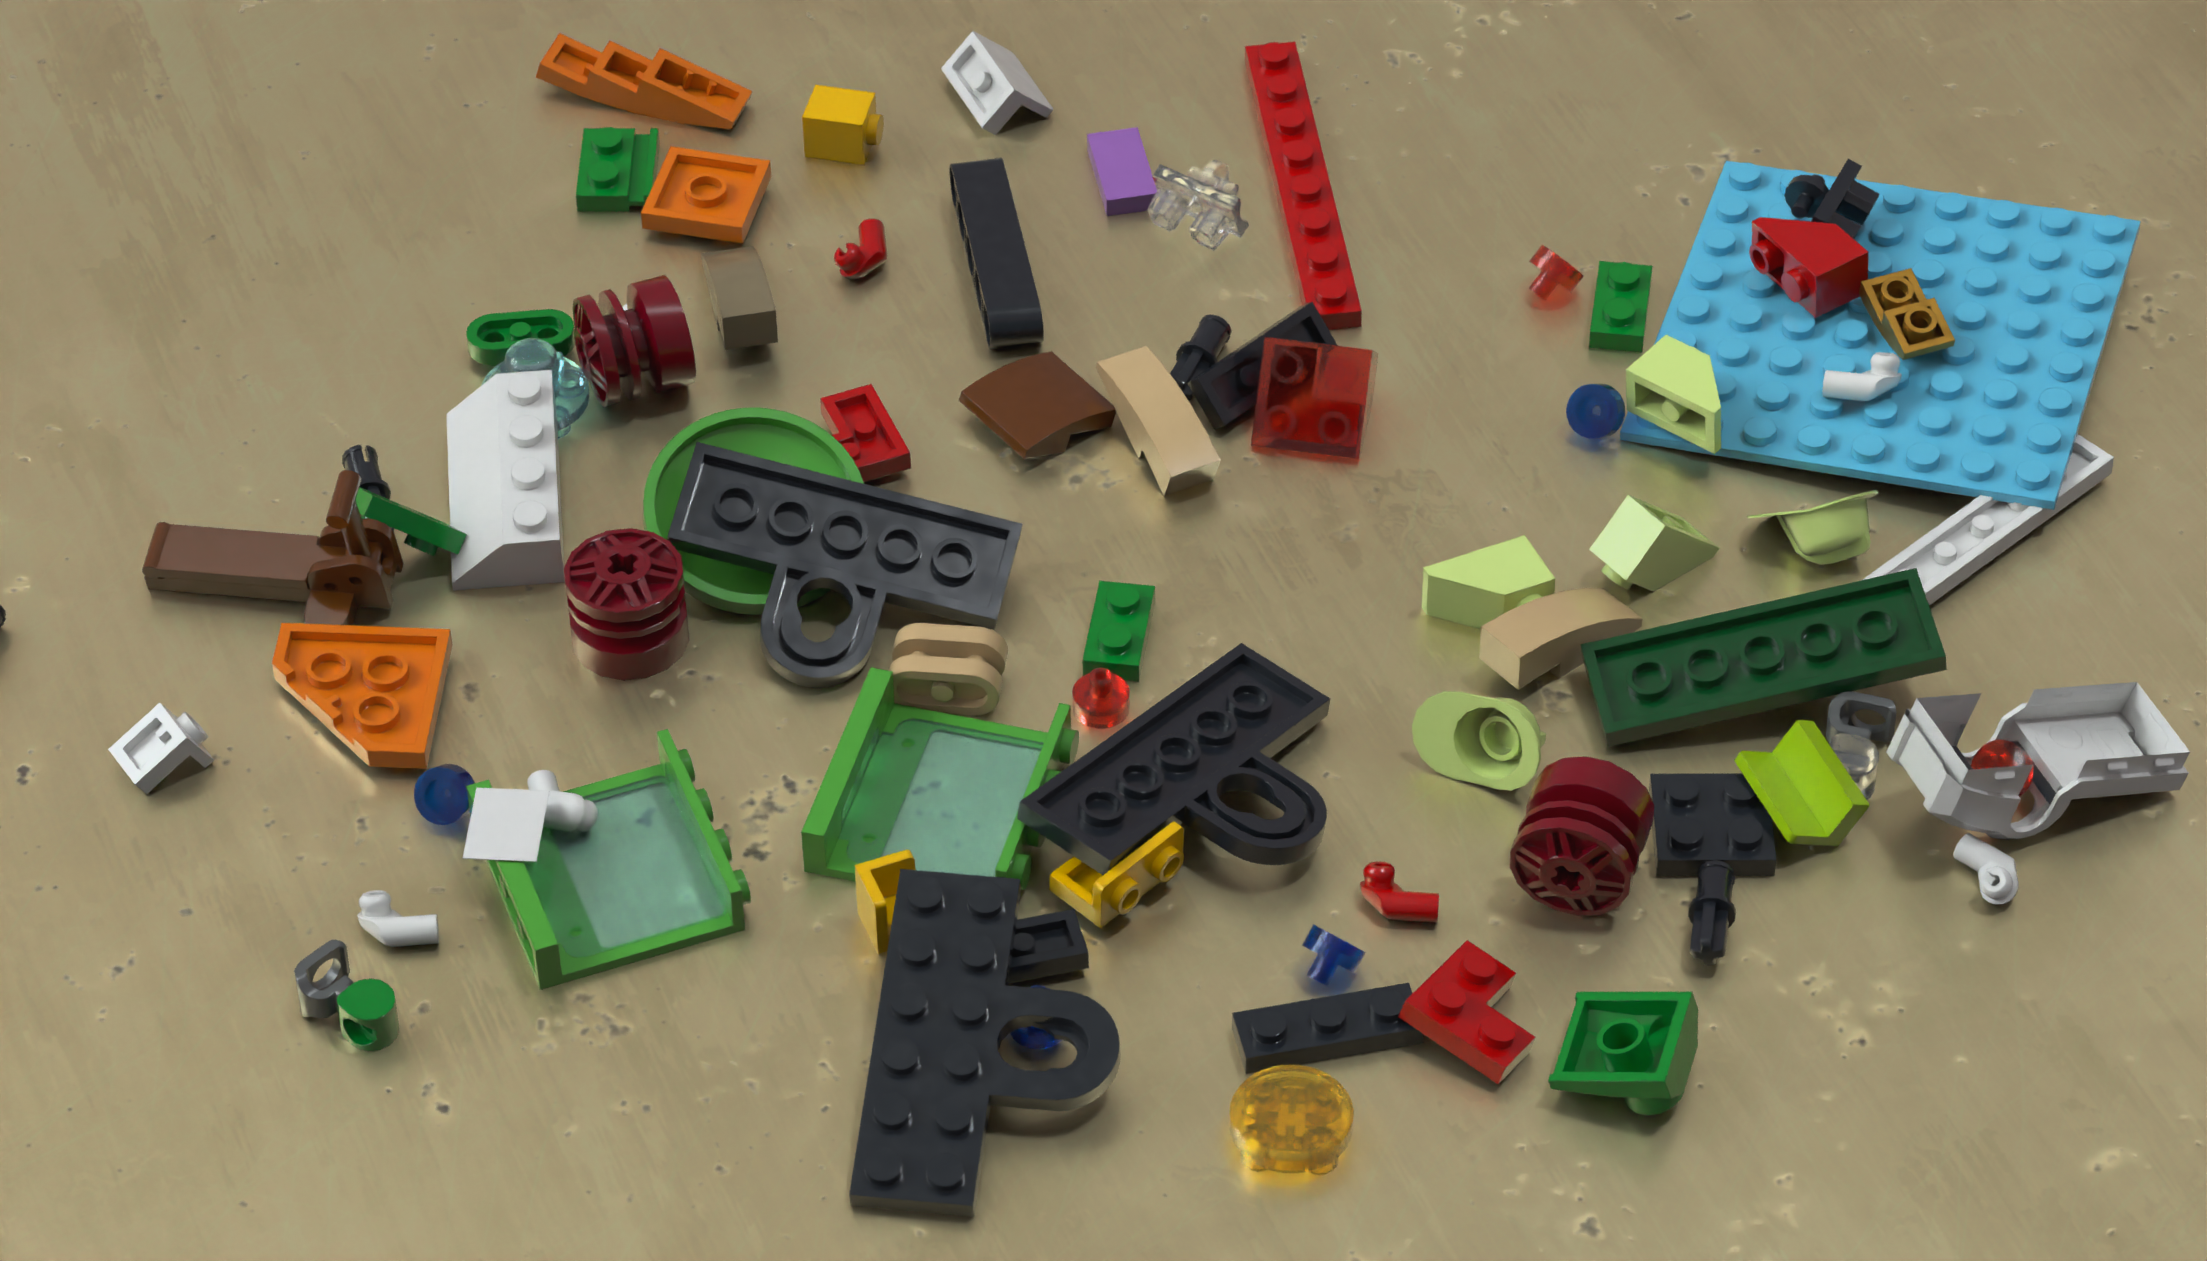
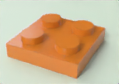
M670 146L641 211L642 229L744 243L771 179L770 160Z

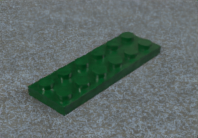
M1917 568L1580 644L1583 663L1607 747L1834 696L1843 692L1856 691L1947 670L1946 654Z

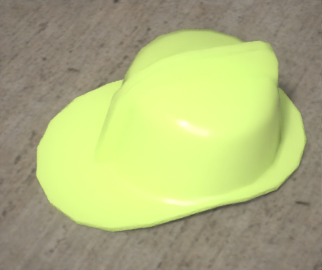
M1873 490L1848 496L1811 509L1749 515L1747 519L1777 516L1796 553L1807 561L1820 565L1833 564L1864 554L1869 550L1871 541L1867 499L1877 495L1878 491Z
M1443 691L1428 697L1416 710L1412 723L1413 743L1422 760L1435 772L1452 779L1498 790L1512 791L1528 784L1537 773L1541 760L1540 748L1545 744L1546 733L1540 731L1535 716L1522 703L1512 698H1489L1459 691Z

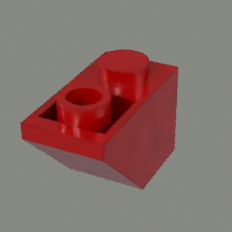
M1759 217L1752 221V245L1750 246L1749 253L1754 267L1761 274H1766L1785 291L1790 300L1798 302L1815 318L1860 297L1861 281L1868 280L1869 252L1837 224Z

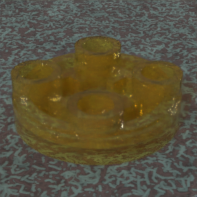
M1302 1065L1274 1066L1253 1074L1236 1090L1230 1105V1133L1236 1147L1240 1151L1241 1162L1252 1171L1310 1172L1315 1175H1325L1332 1172L1338 1166L1339 1156L1344 1152L1351 1140L1354 1117L1353 1105L1345 1088L1336 1079L1323 1071Z

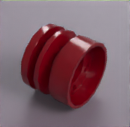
M666 275L628 285L627 310L623 309L619 299L611 289L599 293L598 305L591 295L578 297L573 300L574 340L583 373L590 382L591 388L603 408L620 403L621 390L629 401L640 398L642 372L645 373L648 381L657 393L695 383L696 365L690 331L678 294Z
M633 528L608 530L590 537L571 552L564 566L565 586L573 653L583 667L601 677L626 681L648 678L668 670L683 656L689 643V629L682 558L670 541L650 531Z
M1583 756L1562 758L1547 765L1535 780L1526 806V816L1519 825L1518 836L1515 838L1510 850L1509 867L1517 884L1534 900L1559 912L1577 916L1601 915L1619 907L1630 893L1633 876L1637 872L1639 865V855L1645 848L1653 824L1655 805L1647 788L1631 772L1610 761Z

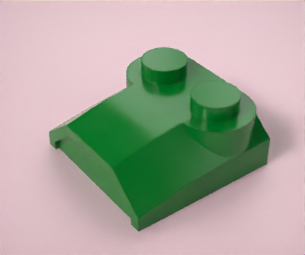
M1576 992V1004L1554 1072L1550 1074L1548 1079L1551 1089L1609 1097H1624L1628 1108L1642 1115L1660 1114L1674 1107L1684 1094L1698 1047V1006L1693 992Z

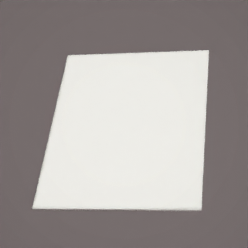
M476 787L462 859L536 862L550 791Z

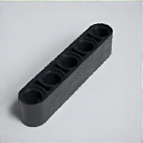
M993 158L950 164L949 176L954 209L989 349L1042 343L1044 331L1040 302L1003 159Z

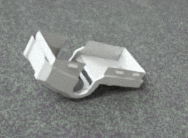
M2138 682L2034 689L2028 703H2022L2004 715L1991 739L1983 747L1969 753H1961L1957 744L1982 693L1916 698L1912 709H1906L1886 751L1892 761L1905 769L1925 797L1923 805L1930 814L1950 825L1965 830L1985 833L1991 838L2006 840L2033 836L2047 829L2061 817L2072 799L2180 790L2189 773L2183 765L2190 753ZM2025 783L2034 796L2033 809L2022 820L2011 823L2012 817L2021 801L2019 793Z

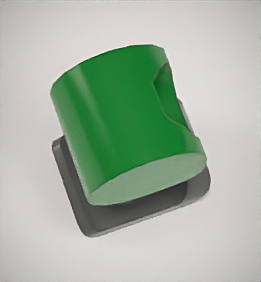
M328 941L297 964L294 972L300 1012L303 1017L329 1018L338 1012L342 1036L360 1050H382L390 1046L397 1039L399 1024L393 989L382 980L372 978L353 983L348 977L350 968L347 946L342 941ZM333 959L332 966L327 974L320 980L313 982L318 968L326 961Z

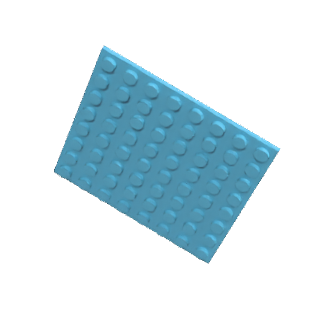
M1726 161L1654 343L1656 344L1662 337L1668 335L1710 356L1721 405V449L1713 454L1629 411L1620 430V440L1971 497L1983 495L1993 497V500L2017 502L2021 503V505L2054 510L2137 241L2141 221L2119 218L2112 215L2104 216L2069 211L2063 208H2049L2014 203L2009 200H1993L1961 195L1954 192L1945 193L1911 188L1905 185H1890L1855 179V181L1880 194L1864 224L1861 225L1855 222L1861 228L1854 240L1869 252L1868 279L1911 268L1926 299L1935 298L1955 339L1953 347L1903 360L1899 357L1900 366L1898 373H1901L1902 376L1898 385L1870 401L1823 397V380L1826 370L1861 374L1871 370L1870 361L1875 353H1896L1879 332L1860 297L1815 318L1798 302L1790 300L1785 291L1766 274L1758 272L1751 261L1749 249L1752 245L1753 220L1759 217L1811 222L1812 218L1804 217L1799 219L1793 216L1791 208L1786 203L1784 194L1786 187L1794 177L1799 175L1812 176L1814 173L1759 166L1747 162ZM1817 174L1824 178L1828 189L1831 188L1837 178L1835 176Z

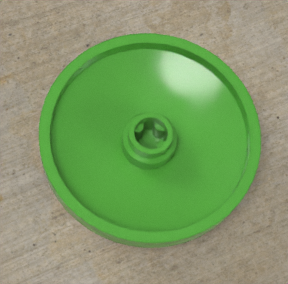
M769 408L730 409L714 413L690 424L676 434L661 450L651 467L645 485L643 525L645 531L654 532L667 540L696 442L863 484L864 482L854 460L846 449L832 435L813 422L785 411ZM677 550L682 558L684 588L687 594L707 605L724 611L751 615L763 614L774 574ZM818 588L807 592L800 598L797 607L799 608L813 602L831 589Z

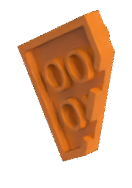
M281 623L272 661L275 680L369 767L427 769L453 645L451 630Z

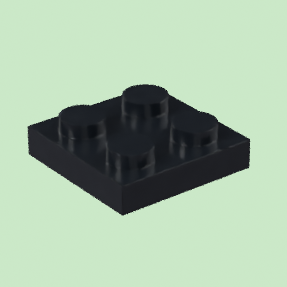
M1742 773L1650 774L1649 794L1655 805L1652 832L1656 876H1697L1699 867L1703 863L1712 860L1723 861L1729 864L1735 871L1734 876H1775L1776 851L1772 818Z

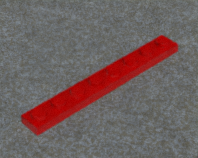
M1295 41L1284 43L1270 42L1262 45L1245 46V65L1302 305L1313 302L1329 330L1361 327L1362 310L1296 43Z

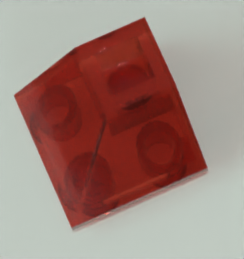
M1264 337L1251 446L1360 459L1372 409L1379 353L1369 349Z

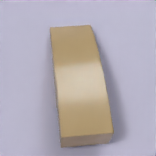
M1145 346L1098 361L1096 369L1138 459L1146 457L1163 495L1166 496L1214 480L1221 459L1192 405L1177 382L1150 349Z
M1580 588L1560 591L1534 599L1482 625L1479 659L1519 690L1547 671H1550L1558 679L1562 678L1584 664L1580 644L1633 633L1642 627L1643 619L1604 588Z

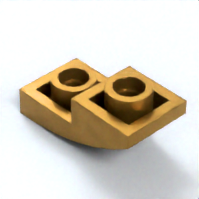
M1911 268L1861 281L1859 296L1881 335L1900 358L1905 360L1954 346L1955 339L1935 298L1926 299Z

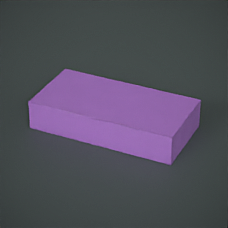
M1138 127L1087 134V151L1106 215L1112 216L1158 209V192Z

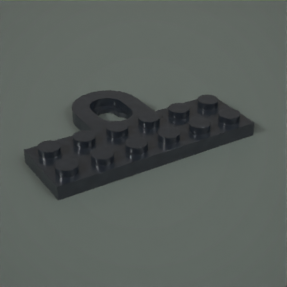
M696 442L667 540L679 551L774 574L761 618L760 644L763 654L770 666L788 681L805 687L825 688L846 682L864 667L873 648L885 603L995 630L1023 524ZM818 588L832 589L841 593L848 600L852 611L849 617L836 626L832 637L828 640L813 642L807 639L801 631L802 616L797 607L800 598L807 592Z
M1240 643L1022 799L1019 803L1017 819L1102 875L1173 821L1179 825L1182 823L1186 824L1230 854L1248 862L1262 865H1285L1300 861L1311 855L1322 841L1327 818L1326 805L1319 792L1311 784L1270 758L1328 715L1330 698L1243 643ZM1241 790L1252 792L1284 811V815L1273 820L1263 819L1254 813L1240 812L1227 807L1219 799V796L1228 791Z
M900 869L849 1197L851 1206L974 1217L990 1106L1046 1111L1073 1110L1099 1098L1114 1081L1120 1064L1119 1034L1114 1020L1102 1005L1088 996L1072 991L1008 986L1021 896L1020 879ZM1033 1026L1044 1029L1055 1039L1070 1042L1077 1050V1056L1072 1064L1065 1068L1034 1071L1012 1067L1002 1059L998 1050L1002 1040L1010 1032L1021 1027Z

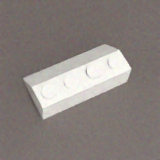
M552 370L496 374L447 413L450 526L467 534L458 555L451 552L453 591L565 582L557 410Z

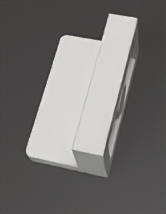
M974 31L969 34L941 68L980 126L994 135L1000 131L1021 105L1046 118L1054 110L1013 52Z

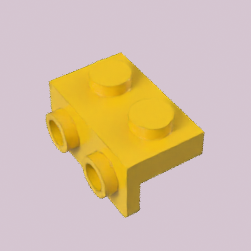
M1175 821L1171 822L1104 875L1073 856L1050 874L1049 890L1099 928H1102L1118 914H1126L1131 911L1140 898L1158 883L1167 882L1177 874L1184 860V828Z

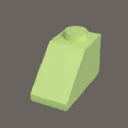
M1665 335L1626 369L1627 411L1715 454L1721 449V405L1711 358L1695 347Z
M1627 495L1589 550L1606 563L1601 571L1616 584L1628 590L1632 584H1636L1651 591H1656L1713 558L1720 548L1683 517Z
M1525 535L1423 567L1422 609L1426 615L1481 629L1482 625L1509 610L1555 592V577Z

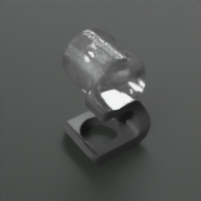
M1848 691L1840 693L1831 701L1825 736L1866 800H1869L1875 792L1879 752L1875 744L1870 740L1880 742L1892 741L1896 722V707L1891 699ZM1862 709L1873 710L1881 714L1886 722L1880 725H1869L1860 721L1855 716V712Z

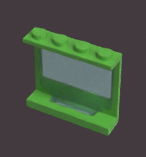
M871 667L801 831L804 872L856 882V864L903 850H910L915 859V870L1020 879L1021 890H1025L1031 872L1032 858L1030 853L1032 847L1040 848L1045 837L1017 819L1019 803L1026 796L1059 774L1063 769L1064 763L1073 764L1078 750L1079 731L1071 729V705L1059 703L1047 733L895 704L893 671Z
M668 729L657 732L660 764L563 791L581 795L584 800L595 803L598 809V819L591 830L581 832L575 829L574 831L567 832L543 826L536 862L486 860L540 990L745 930L743 905L751 903V895L746 877L741 869L732 870L729 864L732 862V853L726 833L722 828L718 830L713 829L711 822L714 821L708 794L704 788L695 789L693 782H695V772L690 755L686 749L677 750ZM489 780L466 786L470 817L476 787L492 788Z

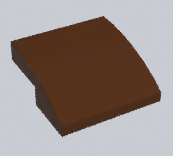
M1052 351L1017 360L985 375L961 391L958 400L1023 459L1063 453L1066 451L1071 434L1112 427L1116 415L1114 405Z

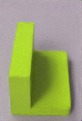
M1796 720L1772 752L1741 751L1734 760L1785 839L1791 844L1839 846L1870 807V804L1814 721Z

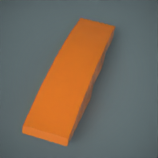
M561 33L558 34L539 63L536 78L581 97L634 114L681 124L723 129L733 128L752 94L751 90L661 48L653 60L610 40L604 50L600 52Z

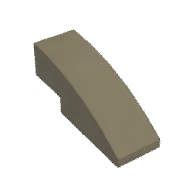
M750 246L702 253L701 260L717 329L721 331L725 350L778 342L776 309L766 273L756 249Z

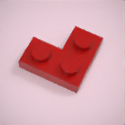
M872 384L820 398L821 414L832 432V436L852 457L863 482L911 469L910 451Z
M1468 940L1405 1000L1399 1014L1400 1019L1496 1084H1499L1529 1054L1536 1038L1492 1008L1510 989L1516 972Z

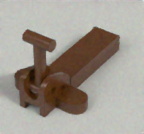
M343 470L339 473L327 513L326 523L328 526L323 528L320 537L175 525L159 522L155 526L142 567V573L145 575L144 579L148 589L307 602L304 611L305 624L353 625L358 606L391 609L393 604L391 586L395 572L401 573L404 563L392 529L378 520L361 518L356 503L361 483L360 475L354 471Z

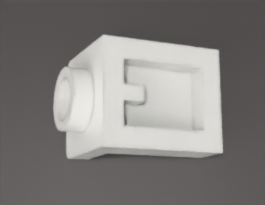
M161 703L157 704L108 749L133 783L146 794L189 755L205 768L214 761L202 744L208 738L203 728L187 712L177 717Z

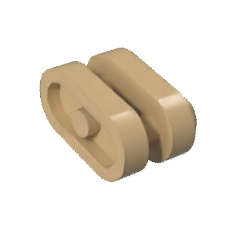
M913 623L904 626L896 635L892 652L893 662L889 667V671H893L895 704L956 715L978 716L991 712L999 701L1002 686L1001 675L1005 670L1008 654L1006 641L1000 634L985 627Z

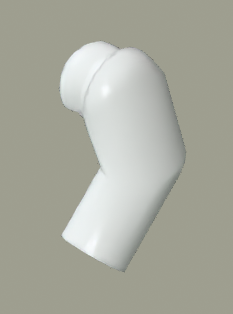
M539 770L529 776L527 780L529 790L550 791L544 827L567 832L574 831L575 829L586 832L595 826L598 819V809L594 802L584 800L581 795L559 791L556 776L549 770Z
M1965 834L1954 850V858L1978 872L1980 892L1986 901L1995 905L2011 901L2019 889L2014 859L1972 834Z
M382 890L368 891L360 897L359 906L361 912L357 914L359 923L364 930L384 945L400 947L439 944L437 914L402 917L395 910L391 909V896Z

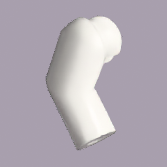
M1877 352L1871 358V370L1861 374L1826 370L1823 380V397L1857 401H1870L1898 385L1902 376L1901 373H1898L1900 366L1899 357L1893 353Z

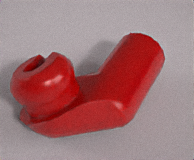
M870 218L860 223L858 227L859 247L854 243H846V248L848 249L846 254L840 247L836 250L834 262L840 268L841 275L848 279H861L886 261L885 229L880 220Z
M1370 862L1363 869L1364 881L1360 883L1361 893L1381 915L1390 920L1438 923L1439 893L1404 891L1398 884L1394 883L1395 869L1390 863Z

